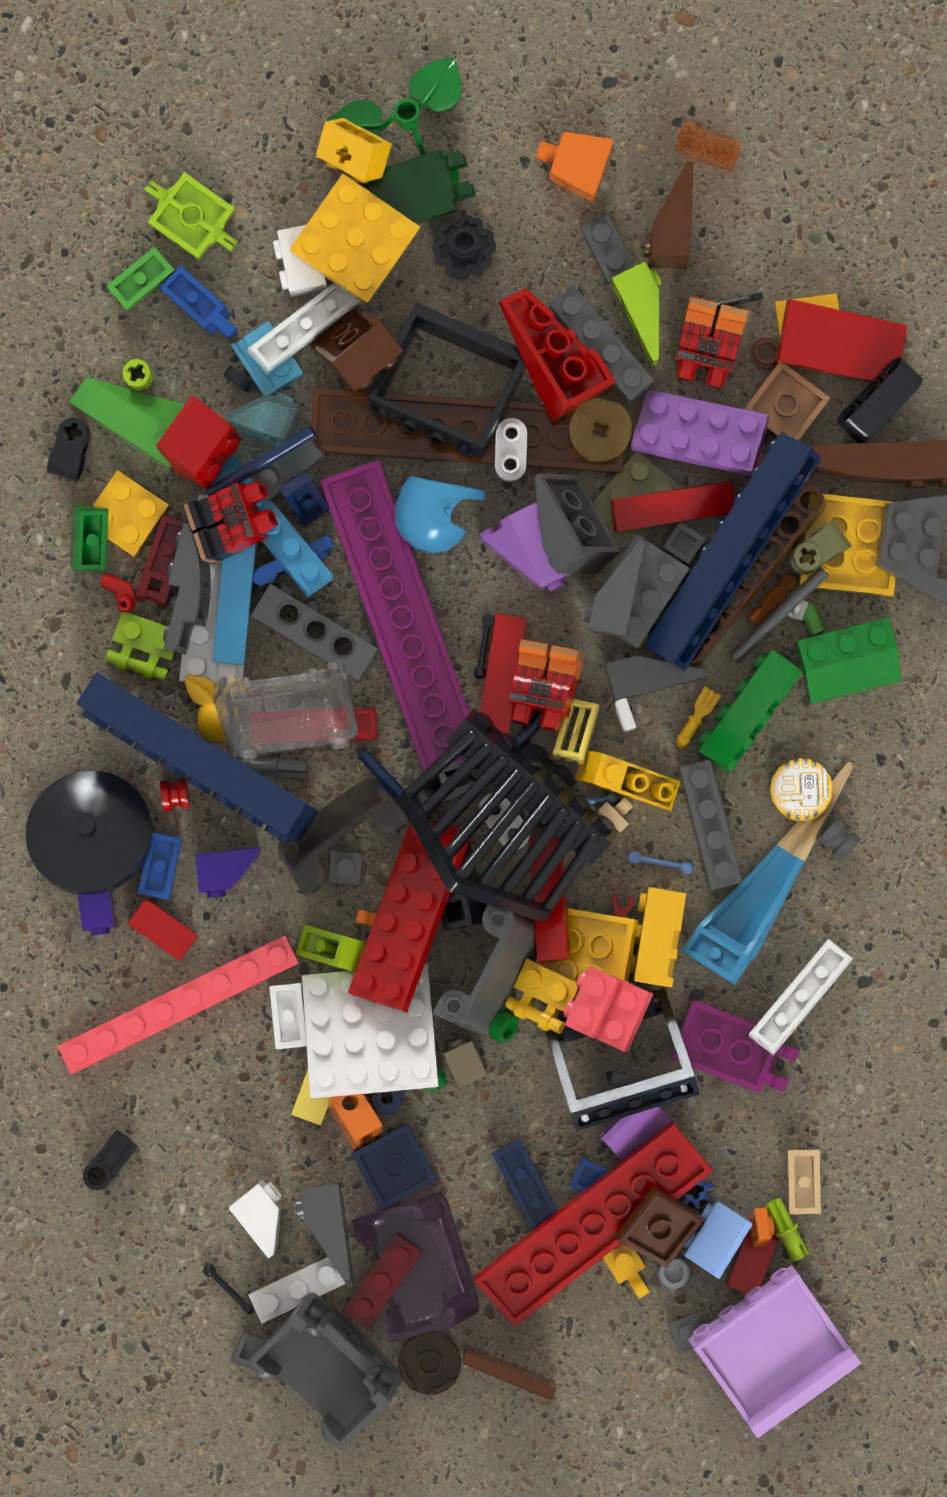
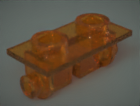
M684 121L674 151L732 172L743 142Z

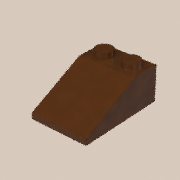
M694 162L686 163L655 218L651 232L645 233L643 258H649L648 267L686 269L690 256Z
M358 306L309 345L353 391L363 389L371 384L374 380L373 376L381 369H388L393 366L399 359L398 355L403 352L382 322Z

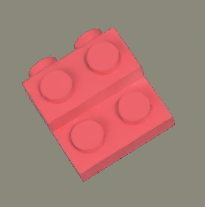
M590 966L588 972L583 971L577 980L576 986L580 990L576 1000L569 1001L564 1010V1017L567 1018L565 1025L628 1053L653 993Z

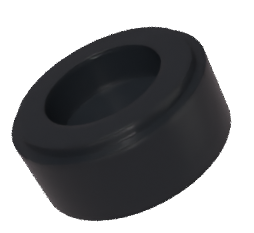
M231 365L223 373L224 377L246 393L255 384Z

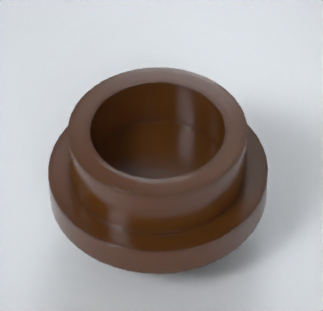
M769 337L758 339L753 344L750 352L753 363L762 369L775 367L779 363L776 362L779 343Z

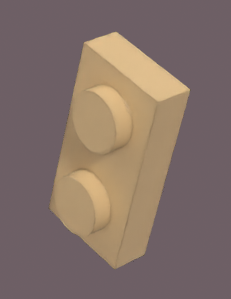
M819 1149L787 1150L789 1214H821Z

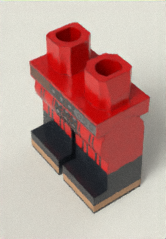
M254 482L247 485L235 483L204 499L190 501L182 505L190 531L196 532L192 537L200 561L216 564L257 542L268 539L267 532L277 527L278 522L272 510L266 509L259 512L257 503L268 499V492L264 483Z

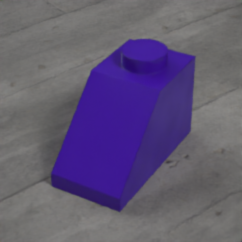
M260 848L195 854L199 892H207V898L226 896V890L234 889L261 855Z

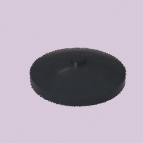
M101 771L77 772L52 783L35 801L26 823L27 849L39 873L55 887L78 895L101 894L125 884L143 866L150 852L153 839L152 818L140 793L124 779Z

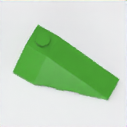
M86 377L69 403L173 473L174 469L157 449L156 444L184 405Z

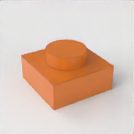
M767 1207L754 1208L748 1216V1220L753 1224L750 1228L752 1247L765 1246L771 1240V1236L774 1235V1221L772 1217H768Z

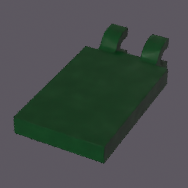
M436 150L385 167L383 176L380 179L368 181V183H358L417 225L458 212L456 202L477 196L474 185L470 184L468 180L456 185L453 184L450 172L468 167L466 156L464 153L461 154L460 150L450 153L444 158L442 152Z

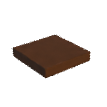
M652 1187L615 1236L622 1244L667 1268L705 1219L701 1213Z

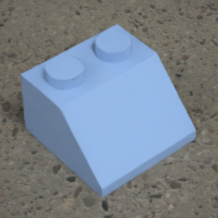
M715 1199L712 1205L707 1202L700 1212L705 1220L684 1245L683 1255L720 1279L753 1224L744 1216Z

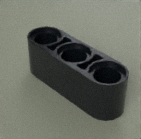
M902 357L895 358L843 410L837 419V424L858 444L867 442L919 389L923 378Z

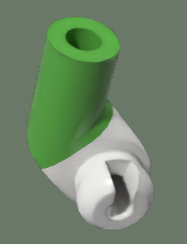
M803 600L787 615L793 619L805 622L811 637L826 631L816 606L810 602Z

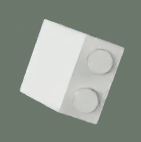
M261 1180L229 1207V1210L269 1259L274 1255L278 1247L282 1203L279 1200L282 1195L272 1182L266 1184Z

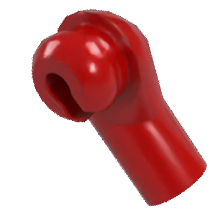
M106 572L100 586L114 592L116 606L119 611L124 613L133 611L137 600L132 584Z

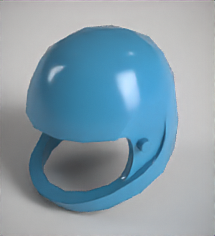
M409 476L401 487L395 504L394 523L402 538L415 549L427 553H444L461 542L467 534L466 531L451 522V514L454 507L463 499L486 500V492L471 487Z

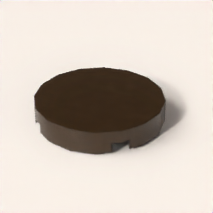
M426 1330L414 1334L404 1343L399 1353L398 1368L402 1380L410 1389L421 1394L436 1395L445 1392L456 1382L461 1371V1355L458 1346L449 1336L439 1331Z

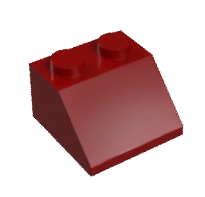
M191 395L156 444V447L179 476L207 490L212 481L218 478L222 467L229 457L237 451L242 439L231 424L198 398Z

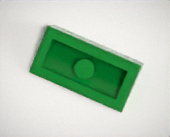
M73 505L71 567L75 571L106 570L108 508Z

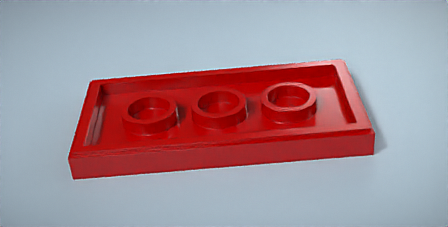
M789 299L786 301L776 362L871 382L892 360L902 357L907 325Z

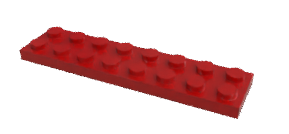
M672 1120L476 1274L474 1281L515 1327L621 1244L615 1234L652 1187L677 1200L712 1173V1166Z

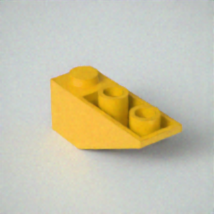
M594 751L587 752L584 765L580 764L575 779L668 811H672L681 781Z

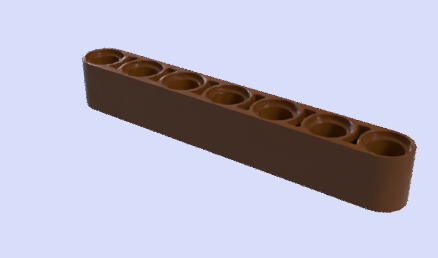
M810 485L802 488L766 546L768 544L778 545V555L775 558L767 559L763 556L762 550L751 567L759 570V579L752 584H748L744 580L735 592L740 597L739 604L735 608L724 609L719 617V629L715 633L708 634L700 647L699 655L694 657L689 665L696 666L706 660L823 513L825 499L819 488ZM809 494H814L819 498L818 505L813 509H806L802 506L803 498ZM789 519H795L799 522V528L793 534H786L782 530L784 522Z

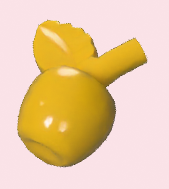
M200 675L186 676L185 685L191 699L200 705L197 714V725L201 737L213 743H222L229 740L236 728L238 716L235 708L227 703L241 684L234 677H231L219 690L214 681L209 680L208 677H201Z

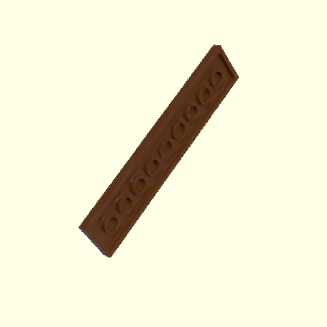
M314 388L311 426L317 436L312 440L323 453L495 465L496 432L482 459L475 456L468 458L461 455L457 448L447 444L438 445L432 442L427 435L418 431L416 433L406 431L398 422L389 418L382 420L375 417L368 410L367 397L370 394L368 391ZM386 393L384 397L391 402L478 440L498 402L494 400ZM510 402L501 422L508 418H515L526 426V467L622 473L626 410L579 407L554 421L544 404ZM512 428L508 429L505 433L509 439H514L518 435L517 431ZM507 460L504 464L506 466H517L514 460Z

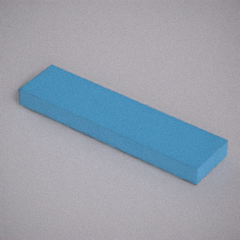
M256 544L222 560L213 651L214 663L245 665Z

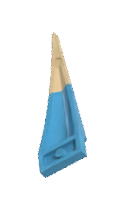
M852 762L847 763L833 779L834 791L832 802L822 815L805 822L797 821L742 883L697 926L684 946L683 953L736 985L752 959L755 960L853 769Z

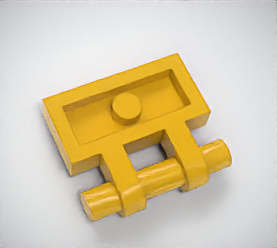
M526 958L514 985V988L524 992L522 999L518 1000L510 996L505 1003V1007L514 1011L516 1017L523 1020L528 1018L538 1023L539 1028L545 1031L552 1030L560 1034L565 1027V1023L558 1020L557 1016L560 1010L564 1012L569 1001L576 1000L580 989L576 986L577 981ZM536 998L548 1004L544 1012L533 1007Z

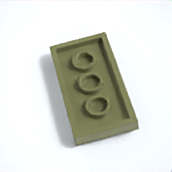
M640 452L633 454L622 467V473H617L593 501L621 551L598 573L589 574L602 586L634 536L637 534L645 539L655 527L650 526L620 532L614 531L610 500L682 488Z

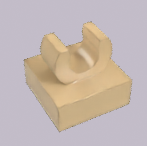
M624 797L614 808L606 802L597 812L608 817L614 823L615 829L619 831V834L629 825L623 816L633 805Z

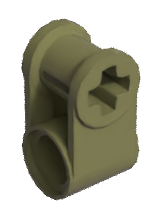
M833 520L812 534L809 539L801 543L790 556L791 568L798 574L807 575L827 561L830 562L852 545ZM802 554H810L812 556L809 563L804 562L802 564L799 559L802 557Z

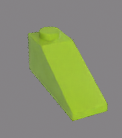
M645 261L612 277L611 286L651 367L657 365L659 360L658 286L661 285V280L655 268L649 269Z

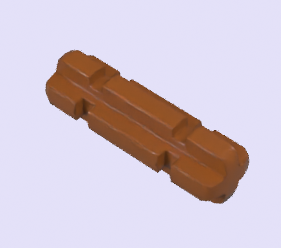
M788 572L785 573L778 581L779 584H775L758 603L759 607H755L749 613L748 619L754 625L759 626L767 618V615L771 614L788 596L787 593H791L798 585V581L793 575Z

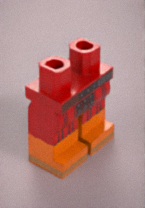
M690 296L675 360L678 361L677 378L693 382L698 366L709 369L705 385L721 389L727 374L732 372L749 311L721 304L714 333L710 335L718 303Z
M521 639L517 671L508 699L513 705L511 720L515 724L530 726L533 711L541 712L542 717L539 726L545 730L558 732L563 717L569 718L570 707L574 699L585 657L579 650L554 645L550 647L548 644Z

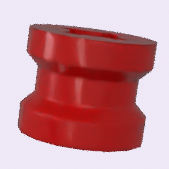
M185 777L183 779L178 778L176 782L160 781L161 798L165 812L171 811L174 807L178 806L183 809L190 808L189 792Z

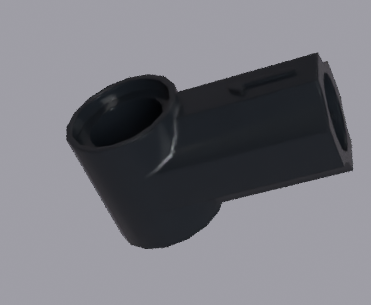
M116 1130L93 1161L85 1167L83 1180L86 1186L92 1190L108 1188L139 1146L119 1130ZM98 1166L102 1167L107 1174L105 1182L101 1185L94 1184L90 1179L91 1171Z

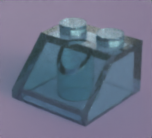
M277 392L276 396L267 394L227 413L225 420L239 433L278 445L294 435L301 413L298 404L294 403L293 397Z

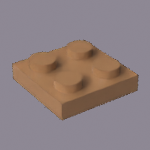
M778 363L744 410L768 414L769 423L766 430L776 438H778L782 431L799 441L828 403L830 397L788 365Z

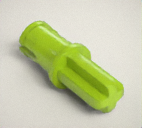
M777 1198L766 1204L767 1212L773 1218L774 1226L777 1230L775 1236L780 1238L790 1261L794 1262L804 1258L805 1255L809 1254V1251L797 1230L798 1224L793 1223L782 1199Z

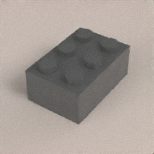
M637 534L607 578V580L610 578L638 541L645 542L626 638L616 636L636 650L640 648L690 569Z

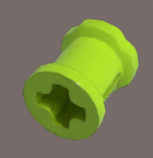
M132 359L125 364L122 372L128 387L139 392L149 389L153 383V376L148 364L140 359ZM142 369L145 376L144 379L138 378L134 382L131 373L133 371L138 373Z

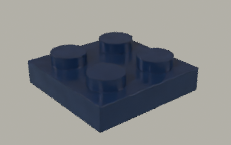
M408 1123L352 1152L381 1210L437 1181Z

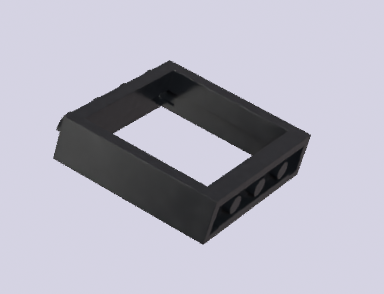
M415 303L396 340L403 352L398 355L399 359L393 366L381 370L367 397L368 410L379 419L387 420L389 418L398 422L406 431L423 433L438 445L447 444L457 448V451L465 457L473 458L475 456L482 459L527 369L518 347L419 303ZM419 329L513 370L479 440L384 398Z
M665 988L648 991L653 993V996L643 1019L663 1014L681 1066L680 1070L577 1100L560 1044L584 1038L587 1035L566 1025L560 1034L552 1030L545 1031L576 1131L699 1095L695 1074ZM559 1018L558 1020L566 1023L567 1018Z

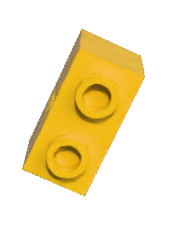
M345 118L325 121L316 157L326 161L328 167L350 174L352 180L358 183H368V181L382 178L392 143Z

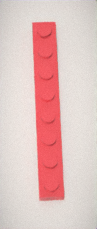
M284 935L57 1047L70 1074H74L300 963L287 936Z

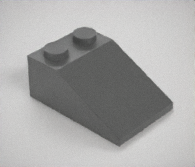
M566 474L536 475L534 478L542 545L549 558L550 566L557 574L598 573L621 551L578 475Z
M339 1184L300 1189L301 1198L295 1199L300 1222H305L348 1288L355 1287L343 1193Z

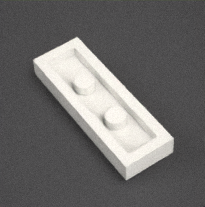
M325 1257L249 1293L248 1296L261 1324L296 1308L309 1294L315 1293L321 1296L344 1285L345 1282L329 1258Z

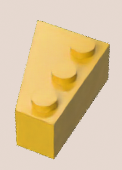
M647 887L646 893H640L637 911L643 912L641 924H638L635 943L638 944L636 956H632L629 973L632 974L631 981L672 988L674 979L672 974L674 962L677 959V945L679 933L681 932L686 893Z

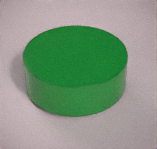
M506 1010L499 1012L491 1022L489 1036L501 1044L508 1042L517 1031L518 1018Z

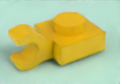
M621 1244L603 1257L618 1284L628 1280L638 1298L650 1292L638 1273L646 1267L635 1250Z

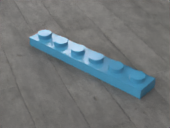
M234 454L229 457L222 467L218 478L213 481L214 483L243 466ZM249 477L240 483L247 485L254 483V481ZM266 499L257 503L259 512L266 509L272 510L278 522L277 527L267 532L268 539L262 542L307 597L311 596L332 581V573L272 500Z

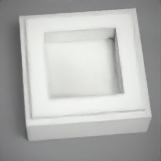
M627 698L615 701L614 708L622 731L626 733L635 730L636 724Z

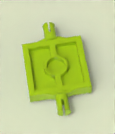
M185 172L176 184L168 188L167 191L153 180L149 182L150 186H146L145 191L159 200L157 210L149 219L148 224L197 260H200L206 250L216 241L230 252L234 250L233 246H237L238 241L224 232L226 223L236 211L235 208Z

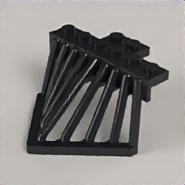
M473 709L446 741L451 747L419 775L397 799L445 888L449 892L544 922L561 900L586 861L592 866L610 846L619 831L615 829L614 823L608 817L599 815L591 809L590 803L583 796L575 795L571 792L577 781L573 778L569 769L552 761L543 747L528 741L521 749L515 738L497 729L488 715ZM463 756L467 760L421 805L417 795L457 757ZM474 770H480L482 772L480 777L432 826L428 816ZM494 782L498 787L444 848L440 837L477 797ZM508 795L514 800L459 868L456 869L452 862L454 856ZM523 809H526L529 812L526 819L476 881L468 879L467 877ZM541 822L544 825L542 832L499 888L489 886L536 825ZM556 835L559 838L558 845L520 896L513 894L512 891ZM570 848L573 849L576 855L543 903L534 901Z

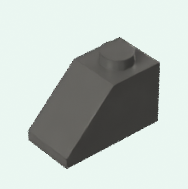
M311 439L250 476V478L254 482L264 483L268 492V499L271 500L282 496L279 490L281 487L286 485L291 478L300 475L304 471L307 473L325 454Z

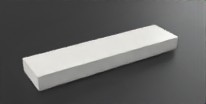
M332 283L250 346L247 352L268 375L362 302L335 283Z
M828 939L749 1033V1037L774 1056L848 967L853 958Z

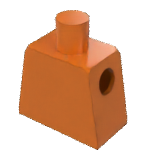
M564 132L559 146L541 141L536 159L552 164L549 174L551 181L594 203L614 140Z
M364 1094L335 1096L329 1099L328 1107L353 1152L381 1136L383 1125ZM352 1104L355 1106V1109L346 1110L344 1106Z

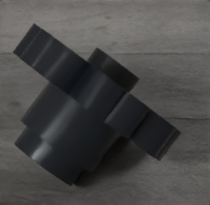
M464 215L460 218L459 222L454 219H448L444 225L438 228L437 237L439 240L433 244V253L436 264L446 266V273L449 277L466 280L470 273L474 276H481L485 270L491 267L492 258L490 255L496 251V242L492 230L483 229L481 219Z

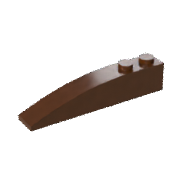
M947 440L809 446L821 457L820 462L814 469L815 472L865 482L907 483V488H924L928 482H938V487H947Z

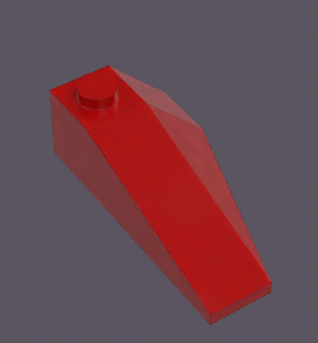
M527 288L499 302L536 392L554 421L581 407L616 383L601 356L593 348L589 350L576 338L577 334L571 328L567 330L554 318V313Z

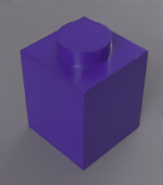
M112 890L96 895H78L82 931L91 930V936L109 934V927L117 926Z

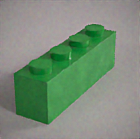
M773 649L768 655L763 652L759 655L751 667L756 670L749 681L745 678L742 679L733 692L738 696L731 706L727 703L724 704L715 717L719 721L715 729L710 731L707 728L696 743L701 747L697 754L705 760H711L712 765L726 775H729L735 769L738 760L754 742L755 736L766 725L774 713L773 711L780 705L803 672Z

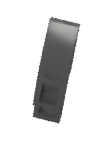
M187 523L183 524L182 530L177 534L175 559L171 561L168 568V584L179 588V591L173 597L171 622L166 626L163 635L164 649L185 655L194 624L206 626L211 594L210 565L207 562L200 561L192 537L196 532H191Z

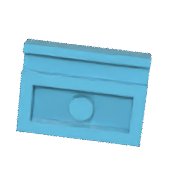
M269 321L243 337L242 340L231 345L265 399L304 375L293 357H290L266 375L247 352L250 346L274 329Z

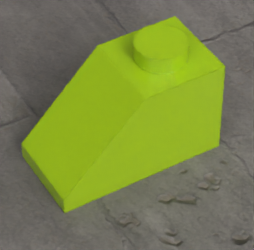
M304 924L295 955L355 972L366 942Z

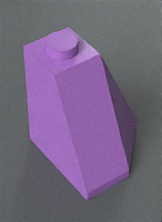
M537 502L502 519L497 524V529L493 530L491 527L480 533V539L485 546L539 590L548 588L549 592H552L566 585L564 579L568 578L570 574H557L550 566L549 558L543 549Z

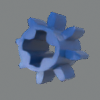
M702 1180L697 1184L702 1185V1189L697 1191V1196L693 1197L690 1192H686L682 1200L683 1204L687 1205L691 1201L694 1202L696 1209H699L700 1200L703 1198L706 1201L711 1200L706 1191L714 1186L712 1183H704Z

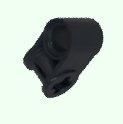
M68 418L61 423L55 445L48 460L47 473L75 481L80 479L85 464V455L91 439L90 429L83 421L78 418ZM77 426L82 435L81 437L75 436L72 441V437L68 435L69 430H75Z

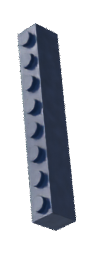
M782 431L778 438L771 442L767 455L761 464L752 471L749 483L743 492L736 496L733 508L727 517L718 524L715 536L709 545L702 549L698 562L693 570L684 577L682 587L675 598L671 599L666 605L665 613L659 623L650 630L644 645L654 654L685 672L820 462L821 457L811 447Z

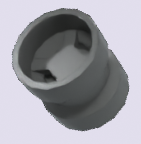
M838 817L816 840L823 846L832 847V855L838 861H841L860 842L861 838L855 833L848 834L845 823Z

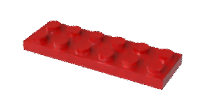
M430 820L432 826H434L437 823ZM411 823L408 826L348 990V994L404 1013L408 1012L451 893L445 888ZM450 826L440 837L444 848L461 829ZM470 839L452 859L456 869L462 863Z

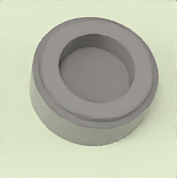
M675 1257L667 1268L659 1265L658 1277L665 1287L679 1289L688 1282L690 1270L683 1259Z

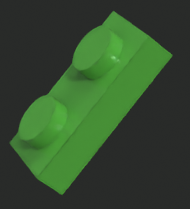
M154 246L109 283L107 288L128 312L164 283L175 270Z

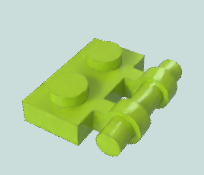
M122 612L112 639L113 642L123 645L122 651L118 653L108 650L105 662L116 665V669L122 671L129 669L143 674L142 678L151 681L155 678L165 682L168 670L158 666L160 658L172 662L176 652L164 649L163 635L166 628L165 625ZM137 649L150 654L148 661L144 662L132 658L133 650Z

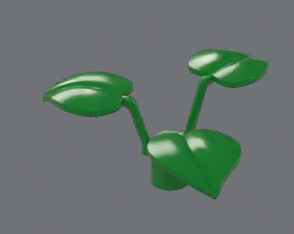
M445 58L434 61L417 71L409 84V94L414 100L405 98L398 101L395 105L394 113H390L389 118L383 124H381L383 116L380 108L369 100L352 101L327 118V121L345 118L380 138V130L387 129L393 121H396L401 129L412 131L420 154H427L417 128L421 121L419 109H423L427 105L430 110L440 113L452 109L458 103L462 93V85L457 61L455 58ZM440 150L443 158L448 155L444 150ZM458 170L451 171L453 184L456 185L459 179Z

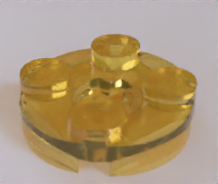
M595 398L584 402L575 410L570 421L569 438L576 452L588 461L607 462L617 458L625 451L631 439L632 423L627 411L620 404L610 400H603L602 398ZM599 422L601 426L607 424L609 429L605 432V438L592 434L595 430V423Z

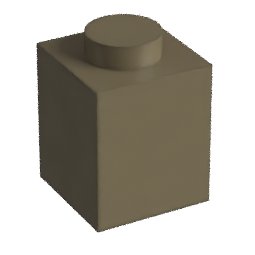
M464 1037L447 1044L448 1051L444 1052L443 1055L459 1088L488 1075L472 1040L466 1042Z

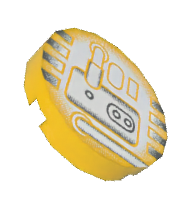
M804 758L790 760L780 766L772 777L770 786L772 802L777 810L788 819L801 822L813 820L822 815L831 804L834 791L831 776L826 769L816 761Z

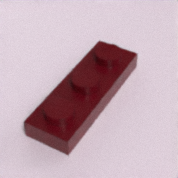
M397 1233L342 1312L368 1330L424 1251Z

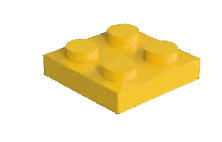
M118 470L93 505L95 507L108 508L107 539L134 558L161 521L162 515H165L170 507L169 504Z

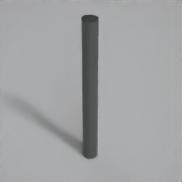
M820 566L754 629L730 655L739 662L819 586L829 574Z

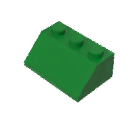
M889 617L798 640L794 644L800 669L803 671L802 676L810 704L902 680L898 648Z

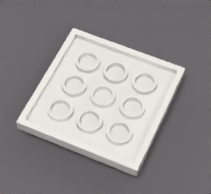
M428 964L424 965L407 1013L348 994L355 972L343 971L302 975L311 1099L438 1087Z

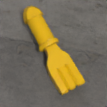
M707 686L703 688L693 706V716H688L687 723L681 733L677 735L676 744L679 748H685L691 743L690 741L698 727L702 725L700 720L711 713L721 697L719 693H715L714 690H710Z

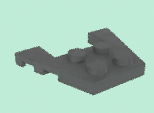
M947 495L885 504L875 566L907 585L916 587L929 598L938 600L947 606V580L937 578L947 515Z

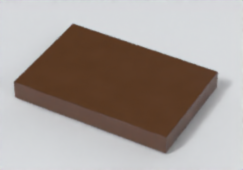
M466 1346L463 1354L464 1365L548 1400L553 1399L557 1390L554 1380L472 1346Z

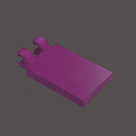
M695 1000L691 1003L680 1033L693 1068L759 1093L763 1084L783 1092L785 1091L789 1080L772 1074L777 1059L780 1056L796 1062L800 1050L783 1044L773 1056L749 1037V1033L757 1025L756 1023ZM674 1049L671 1059L679 1062Z

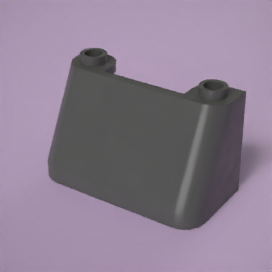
M487 905L483 913L482 924L490 935L499 940L471 995L463 991H448L441 996L433 1011V1014L478 1035L489 1034L492 1020L499 1012L506 1009L505 1003L507 999L513 996L516 990L514 985L526 958L532 959L536 951L535 922L525 916L491 905Z
M315 1293L309 1294L247 1362L260 1378L274 1379L279 1375L324 1417L321 1421L322 1436L327 1442L334 1444L340 1450L391 1402L402 1382L398 1369L325 1299Z

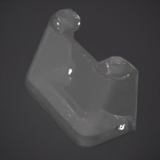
M344 661L328 663V671H316L315 668L309 669L305 674L249 681L248 677L242 678L239 683L237 675L221 677L211 692L232 757L239 758L240 762H248L258 759V755L327 745H331L332 749L350 746V740H353L359 733Z

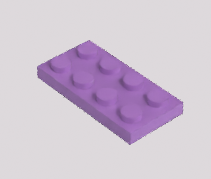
M647 389L631 442V449L636 452L751 476L757 464L769 423V415Z

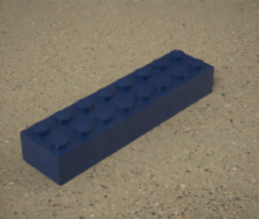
M98 672L95 673L76 703L85 709L82 716L105 730L110 725L107 732L130 746L135 741L136 744L133 748L155 762H158L161 757L162 760L159 764L182 779L188 774L185 781L209 795L212 790L215 791L212 798L233 811L240 807L241 809L238 814L260 828L264 823L267 824L264 831L285 844H288L290 839L299 844L319 813L304 801Z

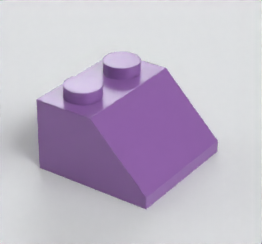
M656 1107L614 1120L599 1134V1137L623 1160L672 1120L660 1107Z

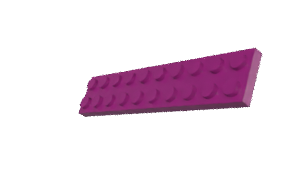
M378 459L322 479L320 483L422 769L425 771L451 747L446 741L470 713L410 545L402 538L394 523L395 503ZM459 756L452 763L466 758Z

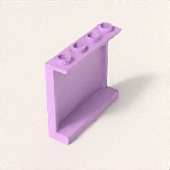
M792 1265L787 1269L781 1268L771 1276L769 1282L762 1287L757 1286L748 1291L744 1300L735 1306L730 1305L723 1309L718 1315L719 1318L709 1325L703 1324L693 1332L692 1337L688 1339L757 1438L862 1364Z

